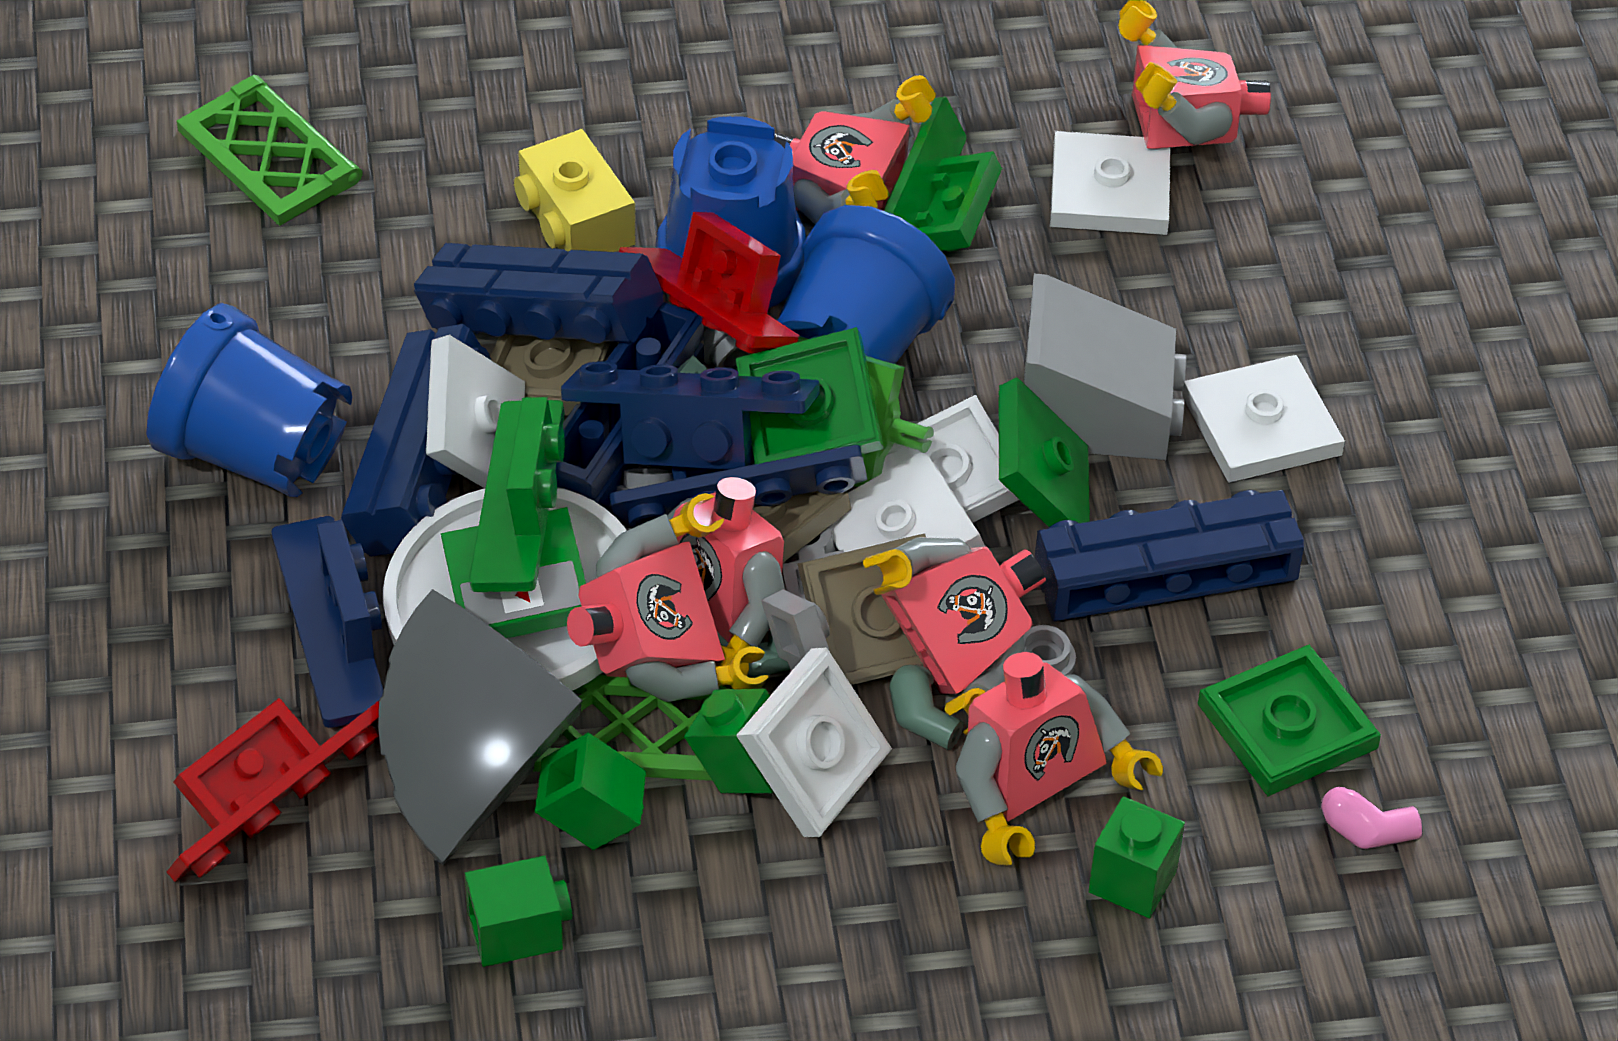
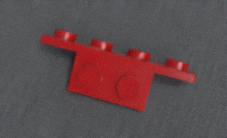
M693 212L682 258L665 248L620 247L619 252L647 255L662 290L669 294L668 301L676 306L691 309L702 317L701 323L703 325L725 332L736 339L735 345L737 348L754 354L798 342L799 335L767 314L772 291L778 278V266L781 255L715 213Z
M278 698L181 772L173 783L212 830L184 851L166 873L174 882H177L191 870L199 878L203 877L230 855L231 851L225 845L230 839L242 830L250 839L280 816L282 812L275 805L292 791L302 799L322 784L332 774L325 765L343 752L351 761L379 738V733L374 728L379 722V701L319 746L284 702Z

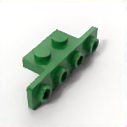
M938 97L931 103L932 113L929 119L922 122L919 133L908 158L903 164V169L890 198L887 200L884 211L901 217L925 233L941 251H955L960 248L970 247L1002 167L994 151L960 156L966 142V134L947 97Z
M548 397L522 398V401H505L500 406L469 575L470 587L473 592H529L536 588L549 508H555L557 501L556 464L557 462H562L564 458L563 421L565 411L563 402L560 400H548Z

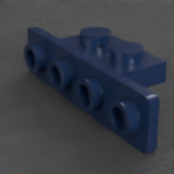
M607 361L590 362L582 365L561 386V399L563 401L620 404L625 464L728 470L749 466L753 462L750 411L801 414L807 411L820 394L818 380L800 379V375L793 371H773L764 374L762 377L739 376L737 370L725 367L711 368L703 371L701 374L678 373V369L675 366L666 364L650 365L642 368L640 371L617 369L615 363Z
M860 445L846 446L755 464L752 450L753 462L749 466L729 470L672 466L673 481L612 492L609 496L615 517L625 528H634L664 514L668 515L682 501L688 498L696 497L699 494L716 492L719 481L724 478L734 477L747 480L756 489L754 503L760 506H776L787 502L794 495L814 491L823 494L845 492L851 489L855 483L866 481L867 473Z
M331 516L276 526L271 531L272 540L323 725L326 728L349 724L379 701L384 691L374 659L372 631L382 629V619L375 591L363 593L360 583L368 581L367 566L361 543L349 545L343 521H334V518Z

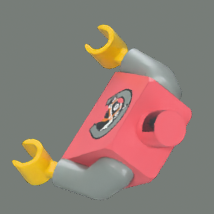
M1129 0L1120 10V34L1129 41L1136 42L1139 40L1141 42L1140 45H1137L1132 98L1147 148L1231 143L1237 138L1240 115H1267L1269 113L1271 92L1268 80H1239L1231 55L1224 52L1177 48L1162 30L1157 29L1153 31L1149 28L1157 18V13L1145 0Z
M913 76L904 81L896 92L898 100L894 99L872 112L845 115L822 111L814 114L801 139L775 132L776 142L785 149L787 140L792 148L796 209L801 211L814 225L824 212L843 205L872 206L884 211L887 200L890 198L903 169V164L908 158L909 118L913 122L922 123L928 120L932 113V106L929 102L935 99L936 93L924 76Z
M734 477L724 478L719 481L716 492L711 493L714 498L694 507V518L698 523L709 526L724 518L721 527L704 537H694L688 533L677 537L679 544L690 541L716 631L728 642L726 647L721 645L725 660L715 664L716 667L729 665L736 653L742 648L748 646L758 647L768 630H770L761 600L782 589L785 590L782 577L783 537L779 530L753 510L756 489L752 483ZM693 498L682 501L667 515L668 519L680 515L684 504ZM749 663L740 664L741 672L745 676H747L749 671Z
M707 493L699 494L684 504L680 515L668 519L667 515L664 514L621 533L596 564L597 578L580 586L578 596L582 607H576L570 611L567 619V629L571 640L580 647L594 646L600 670L609 677H628L633 686L666 702L710 695L714 690H720L719 686L729 684L733 689H760L769 677V675H762L756 678H749L741 672V663H753L762 659L765 652L758 647L748 646L742 648L736 653L729 665L718 667L715 665L724 661L725 657L690 541L679 544L677 537L686 533L694 537H704L721 527L724 518L709 526L701 525L694 518V507L714 498L713 495Z
M916 537L893 550L866 557L863 560L864 568L877 565L883 574V583L880 587L873 589L874 593L882 595L924 667L933 675L934 684L939 692L943 694H957L964 690L963 694L946 703L944 708L946 713L952 715L963 708L969 717V706L973 700L1005 681L1003 670L1005 660L1009 656L1024 652L1025 650L1023 635L1032 627L1033 623L1019 598L1046 581L1040 564L1032 553L1024 549L999 565L992 552L986 546L970 548L967 543L959 538ZM968 728L963 732L966 736L968 735Z
M1021 652L1009 656L1003 664L1005 681L976 697L969 706L968 735L956 764L957 777L978 823L985 821L988 828L982 837V854L986 860L996 865H1012L1011 856L1007 851V842H1009L1011 851L1017 857H1031L1034 854L1035 843L1032 834L1024 827L1008 826L1007 822L1105 765V752L1110 750L1114 756L1112 775L1114 780L1121 786L1143 790L1133 774V768L1138 760L1141 767L1148 774L1160 777L1163 773L1161 760L1156 754L1131 747L1125 739L1130 735V732L1099 692L1081 677L1075 674L1063 675L1050 664L1044 663L1040 656L1030 652Z

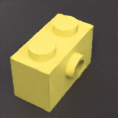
M583 129L519 150L520 176L514 179L515 192L523 209L526 211L532 210L539 219L542 234L551 248L558 247L566 251L616 252L619 251L620 247L635 245V202Z

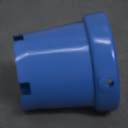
M743 116L717 117L707 120V132L699 134L691 139V129L681 135L673 149V172L668 212L657 231L655 248L669 249L682 258L693 212L715 213L781 255L778 266V278L772 291L769 308L776 306L790 295L804 266V251L801 249V246L806 240V230L800 221L795 206L792 148L787 140L785 149L776 142L775 129L767 123Z
M843 205L824 212L802 244L804 266L777 321L797 333L800 337L807 339L857 327L862 336L865 356L896 364L917 335L929 332L938 320L941 321L944 318L948 308L954 301L955 277L941 250L925 233L901 217L872 206Z
M219 303L200 315L185 332L170 355L157 382L148 410L146 435L152 449L184 460H192L197 457L268 485L289 497H298L303 492L294 484L295 480L301 477L314 483L331 459L347 421L333 415L336 402L339 399L351 405L352 392L350 386L328 376L261 334L253 318L234 306Z

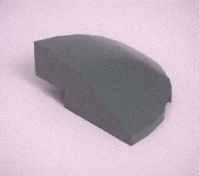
M432 589L408 619L390 654V665L385 679L383 696L379 700L378 730L381 754L385 756L389 776L394 786L395 802L416 837L443 866L534 770L535 762L580 716L582 699L488 624Z

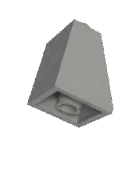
M1034 273L1024 384L1088 445V453L1166 460L1169 435L1181 436L1184 414V399L1173 398V390L1183 391L1186 370V355L1175 354L1176 328L1049 275Z

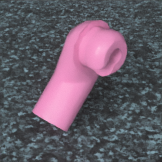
M1336 787L1329 790L1322 800L1321 808L1326 822L1359 848L1370 849L1421 838V819L1414 806L1382 812L1358 792L1345 787Z

